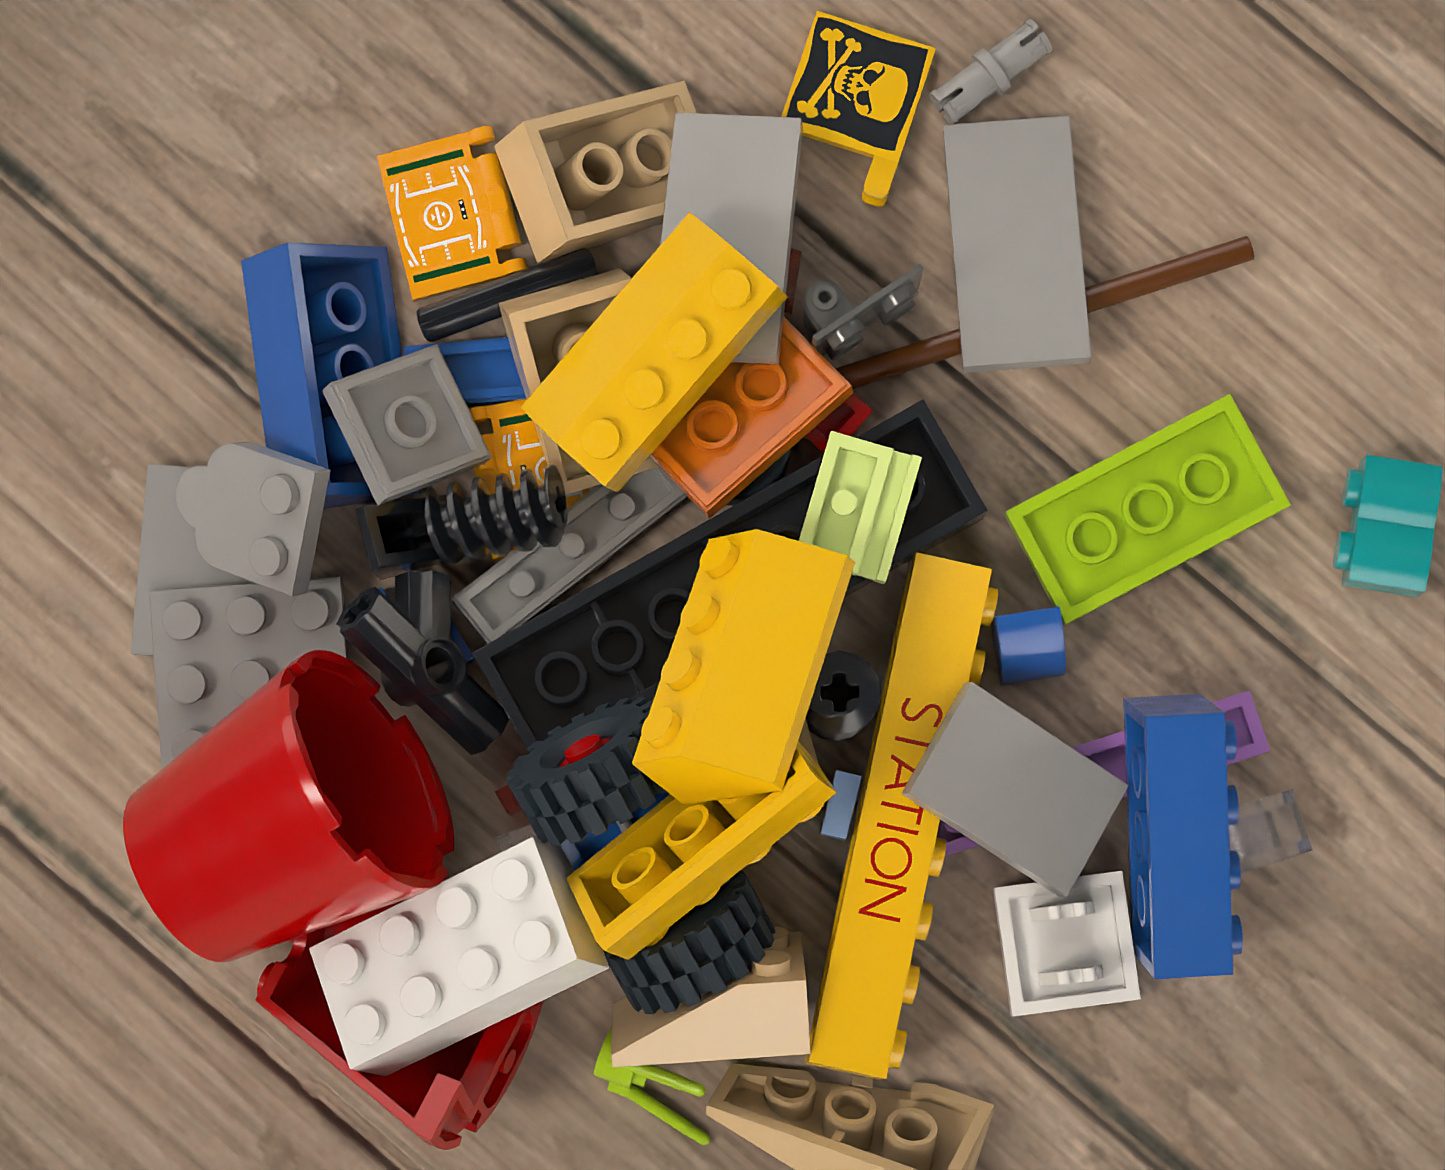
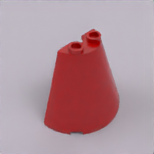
M405 900L289 940L288 942L293 944L288 956L282 962H271L262 972L257 986L255 1001L425 1143L439 1149L449 1150L460 1146L462 1136L457 1134L464 1128L476 1133L497 1107L513 1080L532 1038L543 1001L388 1076L351 1070L309 948Z

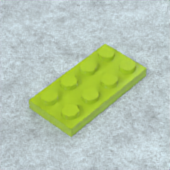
M1228 394L1005 511L1004 516L1053 607L1060 606L1062 624L1065 626L1287 509L1291 504L1231 394Z

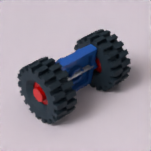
M638 697L632 702L631 698L620 699L612 707L609 702L597 706L594 713L587 716L583 712L571 718L573 721L571 724L563 728L557 726L547 733L549 737L544 741L534 742L527 748L529 754L519 756L513 763L515 768L508 771L506 776L508 779L507 784L536 836L544 844L549 841L551 845H561L574 871L669 795L667 791L632 764L641 737L643 723L648 717L653 703L651 700L648 702L646 698ZM741 870L721 885L719 891L711 900L705 904L695 906L670 926L665 936L656 944L644 947L629 960L604 951L609 967L633 1009L638 1012L643 1009L645 1014H655L662 1008L664 1013L676 1011L680 1003L686 1002L688 1007L700 1003L702 995L712 991L714 995L727 988L724 983L732 978L740 980L749 973L747 966L752 964V961L760 962L766 954L763 949L772 947L775 940L772 934L776 932L746 873Z

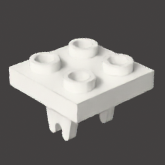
M1122 871L1079 876L1069 895L1064 897L1057 896L1037 882L993 888L1010 1014L1012 1017L1141 999Z

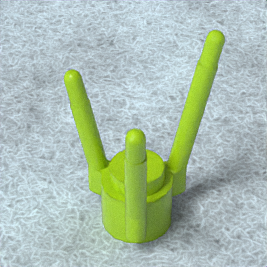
M611 1027L601 1047L593 1076L609 1081L608 1091L632 1100L703 1146L709 1144L711 1138L706 1132L634 1084L645 1087L648 1080L651 1079L697 1097H702L706 1093L705 1086L656 1065L612 1067Z

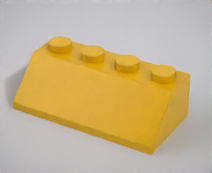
M689 212L520 408L558 446L601 484L618 493L786 300L787 296L778 285L741 253Z
M759 529L709 539L701 555L700 566L687 604L682 610L681 621L668 659L662 668L661 679L648 717L643 723L641 737L632 764L683 805L782 791L855 562L848 555Z
M798 741L782 791L685 805L669 794L571 873L566 880L596 942L604 951L629 960L644 947L652 946L660 941L667 933L669 927L695 906L705 904L717 894L721 885L747 864H752L762 859L769 852L772 845L798 823L813 818L821 810L824 803L837 792L818 763Z

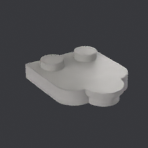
M239 442L218 447L212 453L207 465L191 467L182 474L176 488L177 507L183 519L189 525L196 528L195 539L197 548L202 558L209 565L290 596L307 594L330 475L329 469L252 442Z

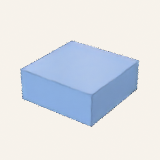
M838 770L835 771L832 786L837 793L828 799L820 835L842 841L846 840L861 776Z

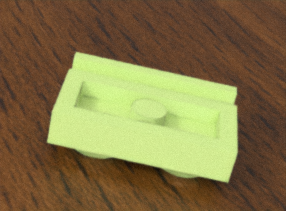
M831 431L799 541L848 555L855 562L851 575L861 576L874 580L877 583L885 584L922 457L913 454L911 456L894 451L889 447Z

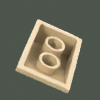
M685 81L523 121L494 145L537 264L582 248L592 249L663 223L675 113H696Z
M620 268L499 303L514 362L526 399L532 395L632 279ZM534 422L547 465L553 464L557 467L563 481L565 495L601 484ZM649 456L635 474L658 468L659 466Z
M774 926L776 933L772 934L775 939L772 947L763 949L766 955L760 962L752 961V964L747 966L749 973L740 980L730 979L724 983L727 988L716 995L712 991L702 995L701 1002L690 1007L684 1002L680 1003L677 1010L664 1013L662 1008H660L655 1014H645L643 1009L639 1012L633 1009L627 997L612 1004V1067L811 1054L801 931L788 932L785 928Z

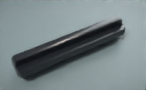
M582 248L420 307L416 311V316L424 338L429 342H434L502 317L499 307L500 302L598 275L599 273L592 253L588 249Z

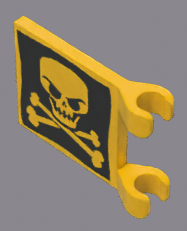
M817 11L781 117L801 118L803 124L802 136L873 158L863 186L861 198L866 204L883 207L887 201L936 48Z

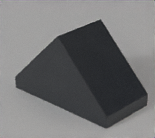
M439 495L441 502L446 501V495ZM426 497L386 502L378 506L377 504L363 505L355 509L371 571L380 580L395 577L408 571L413 572L445 563L433 547L427 531L425 518Z

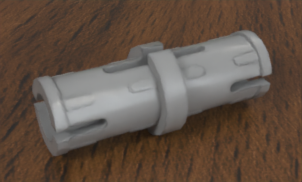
M1028 19L1020 28L988 52L981 48L971 56L972 64L937 90L934 89L929 93V97L939 113L945 110L946 114L943 115V118L948 124L958 123L960 118L992 94L1003 95L1011 89L1010 81L1043 56L1049 55L1053 51V47L1044 32L1039 35L1036 34V31L1039 29L1036 22Z

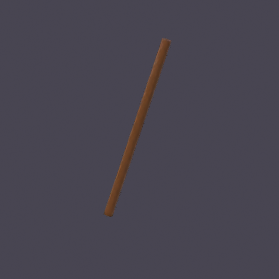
M1244 236L1086 287L1087 313L1254 260V251L1248 236ZM955 329L835 369L852 385V389L960 355L959 329Z

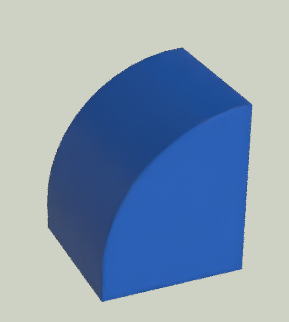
M1060 606L995 616L991 623L1000 685L1065 675L1066 656Z

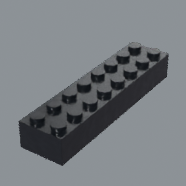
M924 399L855 437L892 448L894 451L922 457L889 572L909 562L916 552L923 554L983 520L988 510ZM823 456L473 652L476 661L526 750L534 742L547 739L549 737L547 733L557 726L563 728L573 722L571 718L583 712L586 716L594 713L597 706L609 702L612 707L620 699L631 698L633 702L638 697H643L648 702L650 700L653 702L661 679L662 668L672 648L681 621V613L687 604L700 566V558L707 546L708 540L759 529L799 541ZM851 575L844 598L874 580Z

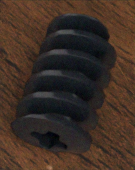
M553 464L546 466L544 485H538L532 470L523 469L520 474L519 489L514 490L508 475L500 473L496 477L495 493L490 494L483 478L476 477L471 482V497L466 498L459 482L453 481L449 482L447 486L446 501L441 502L437 491L432 486L427 490L425 498V518L429 537L439 557L448 564L459 563L465 555L473 560L483 559L489 550L497 556L508 555L513 546L519 551L528 552L532 551L538 542L543 547H556L562 540L564 528L568 520L563 481L557 467Z
M835 651L826 653L806 715L810 732L822 739L840 741L853 738L867 727L879 708L881 696L878 675L867 661L849 652ZM834 682L842 683L843 693L854 695L853 699L848 700L843 712L834 711V705L831 700L821 699V695L828 694L830 686Z

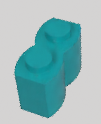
M1366 454L1360 461L1358 470L1348 469L1343 487L1342 506L1352 507L1351 525L1349 532L1339 531L1333 557V568L1343 570L1342 586L1416 598L1425 592L1431 564L1434 527L1440 500L1443 466Z

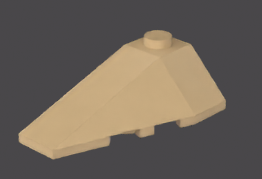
M731 1063L706 1105L707 1116L794 1170H975L994 1110V1104L936 1084L912 1082L911 1090L909 1091L873 1087V1078L852 1076L851 1084L815 1081V1078L808 1071Z

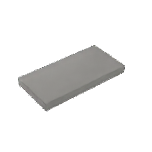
M675 113L661 244L686 215L691 212L741 253L786 294L803 134L801 118ZM785 301L732 362L779 364Z
M1069 115L943 125L963 373L1089 364L1091 361V349Z

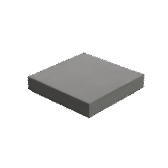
M437 344L329 383L322 390L377 506L484 465L492 458Z

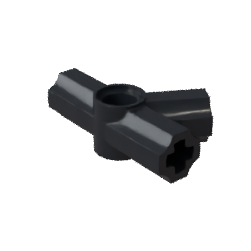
M433 570L426 572L408 571L395 576V604L375 586L362 591L351 604L344 608L336 623L340 628V633L381 671L382 685L392 701L405 707L417 704L470 755L485 751L496 738L503 734L509 721L508 716L505 714L503 707L467 674L466 660L463 652L452 641L451 581H449L448 574Z

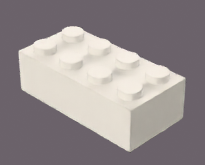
M531 837L441 882L434 888L413 896L309 948L351 1070L388 1076L609 969L604 951L596 942L566 880L574 870L562 847L551 845L549 842L544 844L540 839Z

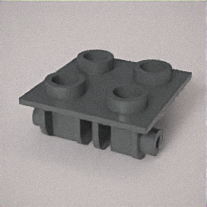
M921 264L855 308L836 283L829 280H820L813 283L805 295L803 315L805 326L813 336L812 346L822 356L828 354L832 361L837 360L863 341L860 334L866 329L865 327L879 318L884 326L906 314L916 305L913 298L919 293L918 289L924 270Z

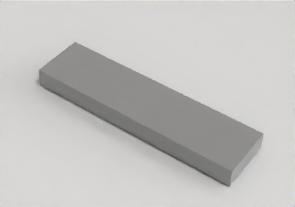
M660 467L634 474L618 493L600 484L567 509V524L564 528L562 540L556 547H543L538 542L532 551L522 552L516 548L451 598L452 603L485 645L535 618L689 497Z

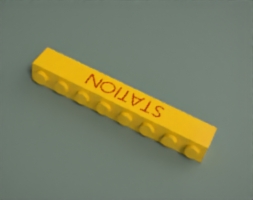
M918 552L909 562L809 1034L811 1054H805V1064L877 1080L887 1078L889 1067L899 1069L901 1065L907 1031L897 1029L902 1003L912 1005L916 995L920 966L910 964L915 939L925 941L928 935L933 913V903L923 901L928 875L939 877L947 842L946 839L937 837L940 819L901 793L963 684L973 682L979 686L986 654L985 651L976 649L980 625L991 626L998 599V589L988 587L992 569Z

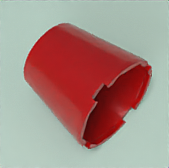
M313 650L295 659L138 788L126 803L123 816L124 843L136 881L150 907L168 931L185 947L202 958L221 963L242 958L422 894L439 885L449 874L443 866V860L445 855L454 851L453 823L442 783L430 755L406 715L404 714L394 720L382 703L375 697V694L379 693L381 685L364 669L346 657L332 651Z

